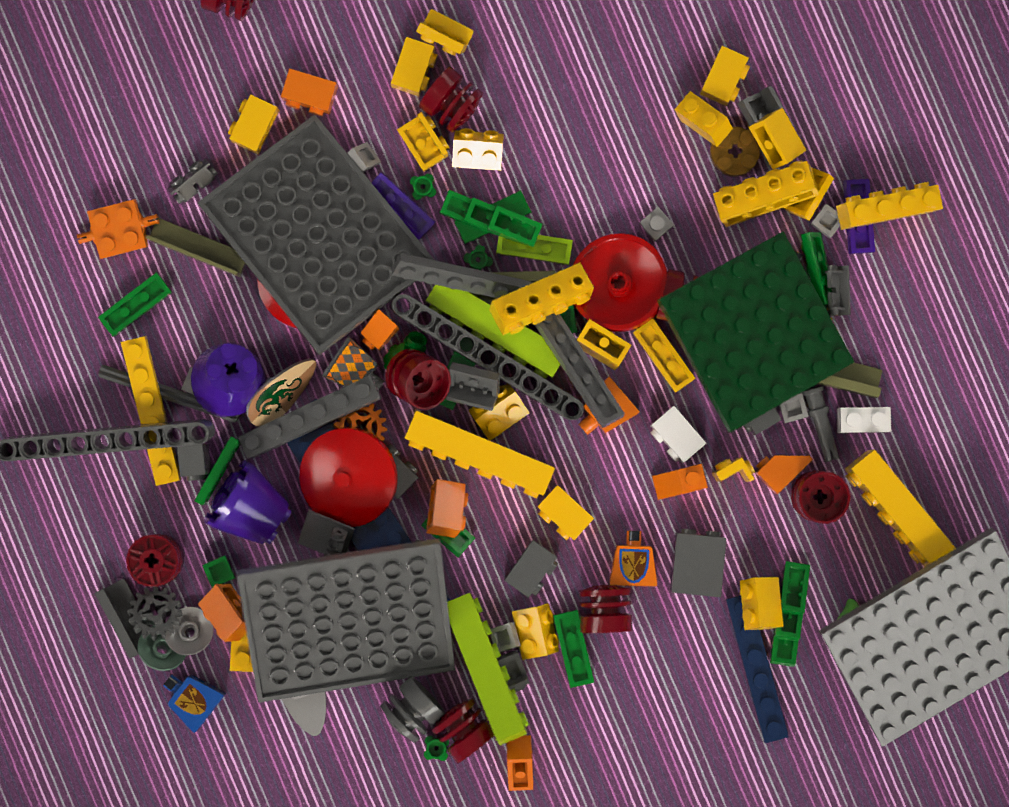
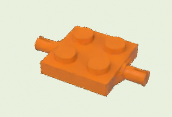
M136 199L87 211L91 225L90 231L77 234V239L87 237L78 240L79 244L93 241L97 247L100 259L149 247L146 239V227L160 224V220L150 222L152 219L159 218L157 214L143 217L138 209Z

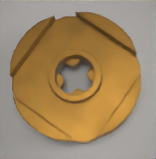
M732 127L731 132L718 147L713 144L710 147L712 163L727 176L737 177L746 174L754 168L759 159L760 147L750 130L742 127ZM732 145H737V148L742 151V153L738 154V158H733V154L728 153V150L732 149Z

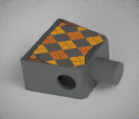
M350 337L346 339L322 375L326 379L344 387L369 375L373 376L378 390H380L385 382L374 374L379 365Z

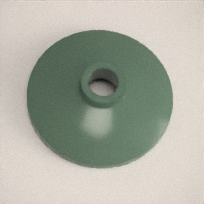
M141 634L137 645L138 654L141 660L152 669L159 671L172 670L178 667L186 657V655L174 652L160 634L157 635L156 640H153L150 634L145 639ZM162 649L165 651V654H161L157 650Z

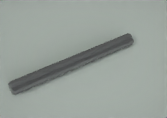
M106 365L100 367L98 373L100 378L132 388L127 372ZM158 383L163 399L213 415L199 405L194 395ZM237 415V416H226V417L216 416V417H219V418H222V419H225V420H228V421H231V422H234V423H235V422H237V420H238V418H239V415Z

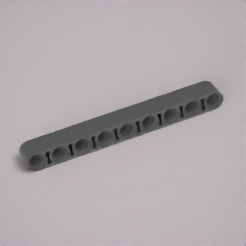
M400 294L393 299L391 304L393 313L481 368L500 373L501 380L567 420H576L582 416L584 411L582 402L411 296ZM406 299L410 304L409 310L403 313L399 312L396 308L397 300ZM425 311L430 314L431 321L428 325L423 326L418 323L417 316L420 312ZM444 324L452 329V334L447 339L442 338L438 333L439 327ZM464 337L470 338L473 342V347L468 352L460 348V341ZM485 350L491 351L494 355V360L489 365L484 364L481 360V354ZM507 363L512 364L515 368L514 375L510 378L505 377L502 373V367ZM528 376L533 377L536 381L534 389L530 391L526 390L523 386V381ZM549 389L554 390L557 394V398L553 403H547L544 399V394ZM569 402H574L577 405V413L573 416H569L565 411V407Z
M207 419L17 435L0 440V460L18 461L200 445L214 436L215 427ZM197 426L205 429L206 435L204 438L197 434ZM173 428H177L181 432L180 440L174 438L172 434ZM149 430L156 433V442L150 440L148 436ZM126 432L132 435V444L126 442L124 438ZM102 434L107 436L109 440L108 446L102 444ZM78 437L83 438L85 442L84 448L79 447L77 444ZM54 439H57L60 442V450H57L54 447ZM30 441L35 442L37 445L36 452L30 449ZM7 443L13 447V454L7 452Z

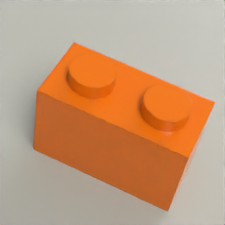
M289 68L281 98L283 101H286L285 105L291 108L299 109L300 106L309 108V112L312 114L323 116V113L330 115L338 85L337 82Z
M437 479L433 483L430 490L426 533L455 538L464 530L466 516H463V508L466 507L468 502V493H465L466 484Z
M216 584L198 605L202 609L204 617L216 629V634L224 642L239 641L247 633L241 598L231 584Z

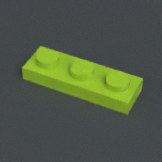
M538 235L534 247H530L499 236L496 254L569 265L573 240Z

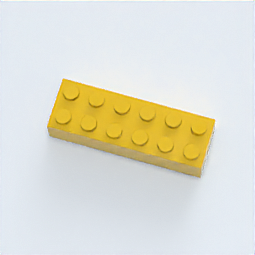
M418 411L415 412L405 439L409 440L408 445L421 451H423L424 447L433 450L431 455L442 460H446L447 456L455 459V465L467 470L470 466L479 469L477 474L489 479L493 475L502 479L501 484L513 489L515 485L525 488L523 493L535 498L539 494L544 496L555 470L552 466Z
M875 449L865 451L845 468V471L848 473L845 476L852 486H857L864 492L861 494L864 501L869 506L873 505L877 508L879 519L885 525H889L895 530L892 533L901 545L905 544L909 547L911 551L908 554L917 564L920 563L926 567L956 549Z

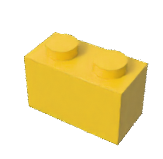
M406 37L391 81V87L419 97L421 91L426 92L430 81L427 73L429 67L434 68L438 54L434 53L435 47Z
M722 46L700 95L724 106H727L729 101L734 102L740 90L736 85L740 78L745 79L750 66L746 65L749 57Z
M691 91L674 109L681 122L716 147L720 145L733 129L725 115Z
M250 94L248 100L244 99L239 108L241 115L237 122L233 121L228 134L231 135L229 139L232 143L259 155L279 113V109Z
M783 108L765 115L749 126L772 169L788 164L806 151Z
M590 319L576 339L585 353L613 370L619 367L631 347V344Z
M558 485L537 506L541 510L538 515L548 524L552 520L558 525L559 528L556 531L566 540L569 537L575 540L594 519Z
M754 577L740 580L744 629L765 630L784 627L779 578Z

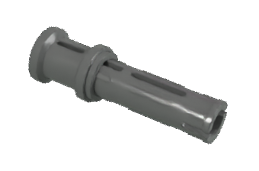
M819 386L805 390L802 394L807 400L809 407L808 415L810 418L813 417L824 462H829L832 459H839L840 456L837 452L827 416L830 409L824 401L822 394L824 388Z

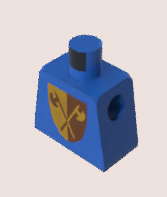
M171 674L163 685L174 694L167 703L168 706L194 733L200 729L226 695V692L192 674L184 682Z

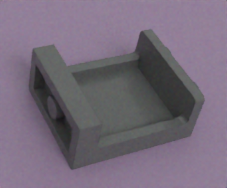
M682 528L681 533H675L676 542L670 592L721 597L727 538L721 537V532L706 531L705 536L696 535V530Z

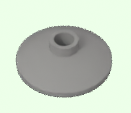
M184 607L180 609L183 616L177 617L180 620V626L173 625V634L169 631L165 632V641L178 654L194 655L209 645L214 629L211 622L204 617L201 609ZM189 630L195 631L192 637L186 636Z

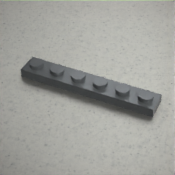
M404 253L399 254L392 266L393 276L500 298L534 283Z
M553 313L548 315L544 321L536 324V328L602 429L623 418L625 413L560 314L555 315Z
M369 375L238 436L246 458L251 460L382 399L373 376Z

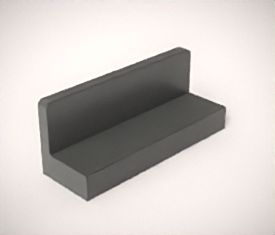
M121 579L94 594L129 659L138 655L137 645L142 631L136 634L133 629L135 625L131 626L129 623L131 616L128 615L127 610L133 609L130 605V600H137L127 581Z

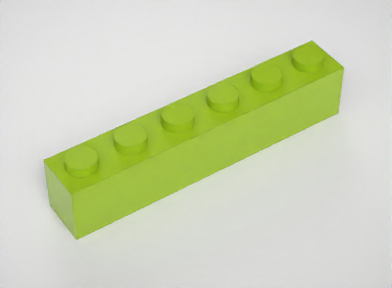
M435 285L427 297L426 303L429 304L430 309L440 315L442 312L451 317L450 321L461 328L464 325L471 329V334L482 341L484 338L493 343L491 346L503 354L505 351L514 355L512 359L521 365L529 364L534 367L535 370L533 372L544 379L548 376L553 378L558 370L560 363L541 335L526 326L516 334L508 333L502 335L489 311L491 305L467 291Z
M467 593L448 601L450 625L499 745H502L528 734L525 728L529 726L524 711L519 713L516 706L520 702L514 688L510 690L506 682L510 680L506 666L500 667L497 658L501 657L496 643L491 644L488 635L492 634L487 620L482 622L479 615L480 612H483L478 598L473 599L471 594Z

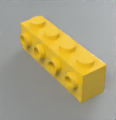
M807 161L793 162L787 168L770 170L764 176L747 178L742 181V184L724 186L719 189V192L713 193L720 220L725 227L820 195L812 168Z
M929 182L915 184L912 190H906V186L891 189V194L884 195L883 191L869 193V198L861 199L860 195L845 198L846 203L836 206L840 228L844 230L941 210L943 205L939 186H929Z
M578 263L493 300L489 311L502 335L508 333L516 334L530 323H533V325L541 323L548 315L553 313L559 315L573 304L582 305L590 300L594 287L581 263Z

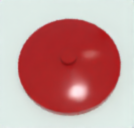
M610 234L594 240L577 256L573 265L581 263L594 287L589 301L582 305L574 304L587 321L590 319L608 331L624 332L643 326L658 313L660 306L657 300L663 297L668 272L661 255L650 243L630 234Z
M343 427L331 430L312 442L302 458L299 479L303 496L314 512L350 527H356L373 521L386 511L395 496L398 475L391 452L379 438L362 429Z

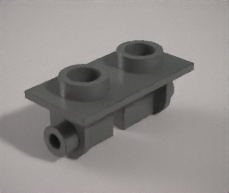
M207 159L194 162L189 167L190 171L183 177L179 175L170 182L171 186L168 188V191L171 195L175 192L177 193L174 198L179 204L182 202L186 203L198 193L193 186L196 182L203 189L216 179L215 176L218 173L212 166L209 169L207 168L210 165Z
M849 265L827 266V271H825V274H827V286L832 288V292L828 293V308L826 310L829 316L851 315Z

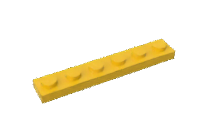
M147 336L122 341L121 346L140 423L167 422ZM149 430L148 436L150 440L156 442V433ZM174 447L147 449L156 486L181 480Z

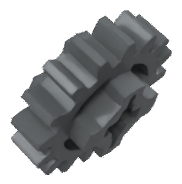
M154 586L151 592L145 587V594L136 593L137 601L130 600V605L133 609L127 610L128 615L131 616L129 623L131 626L135 625L133 629L136 634L142 631L144 639L149 634L153 640H156L159 634L165 639V632L174 633L173 625L180 626V620L177 618L183 616L182 610L179 609L181 607L180 600L175 601L176 594L174 592L168 595L166 587L161 592L157 586ZM157 610L158 615L153 616L152 611ZM170 616L168 621L164 624L166 618Z

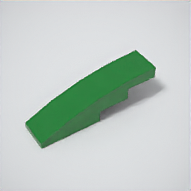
M451 190L448 191L439 213L485 232L530 247H534L543 225L498 205L495 207L476 198L471 199Z
M785 562L780 588L784 627L774 628L770 663L791 667L796 665L798 641L801 636L802 619L806 606L810 565Z

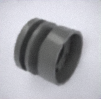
M410 676L399 686L404 698L401 700L396 695L391 694L389 698L394 707L387 701H383L380 707L389 723L401 735L416 743L420 737L414 729L416 728L425 735L427 729L422 721L425 719L435 725L446 712L432 694L418 680Z

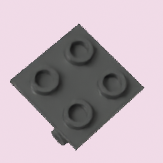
M308 510L298 544L321 552L324 556L347 553L355 528Z

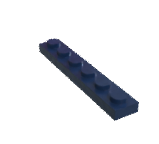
M741 595L725 599L764 743L788 738L760 630L744 629Z

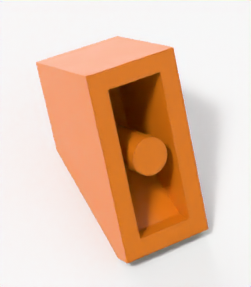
M379 309L361 331V334L364 336L362 342L372 351L375 347L381 351L400 329Z
M774 455L770 458L765 456L757 463L756 467L758 470L755 474L774 494H779L813 459L810 456Z
M702 464L652 476L658 500L708 488Z
M524 735L506 743L509 791L533 790L531 735Z

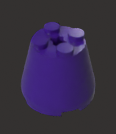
M233 343L218 344L205 350L197 358L191 372V387L196 401L203 409L220 417L245 414L248 402L265 383L264 368L257 356L249 349ZM234 367L236 368V374L232 373L231 375H227L233 370Z
M243 460L239 464L241 469L238 472H231L211 502L213 503L211 509H213L212 513L205 515L204 523L214 529L259 544L265 542L271 544L278 533L275 530L281 522L284 524L291 514V510L288 509L289 503L253 464Z

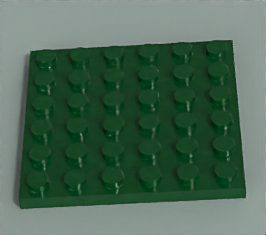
M784 231L657 300L728 433L735 431L854 363L851 354Z

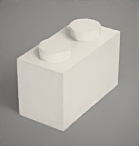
M672 406L650 425L653 429L650 432L659 443L664 441L669 447L667 453L675 462L680 460L684 463L706 444L675 406Z
M891 407L837 408V433L891 432Z

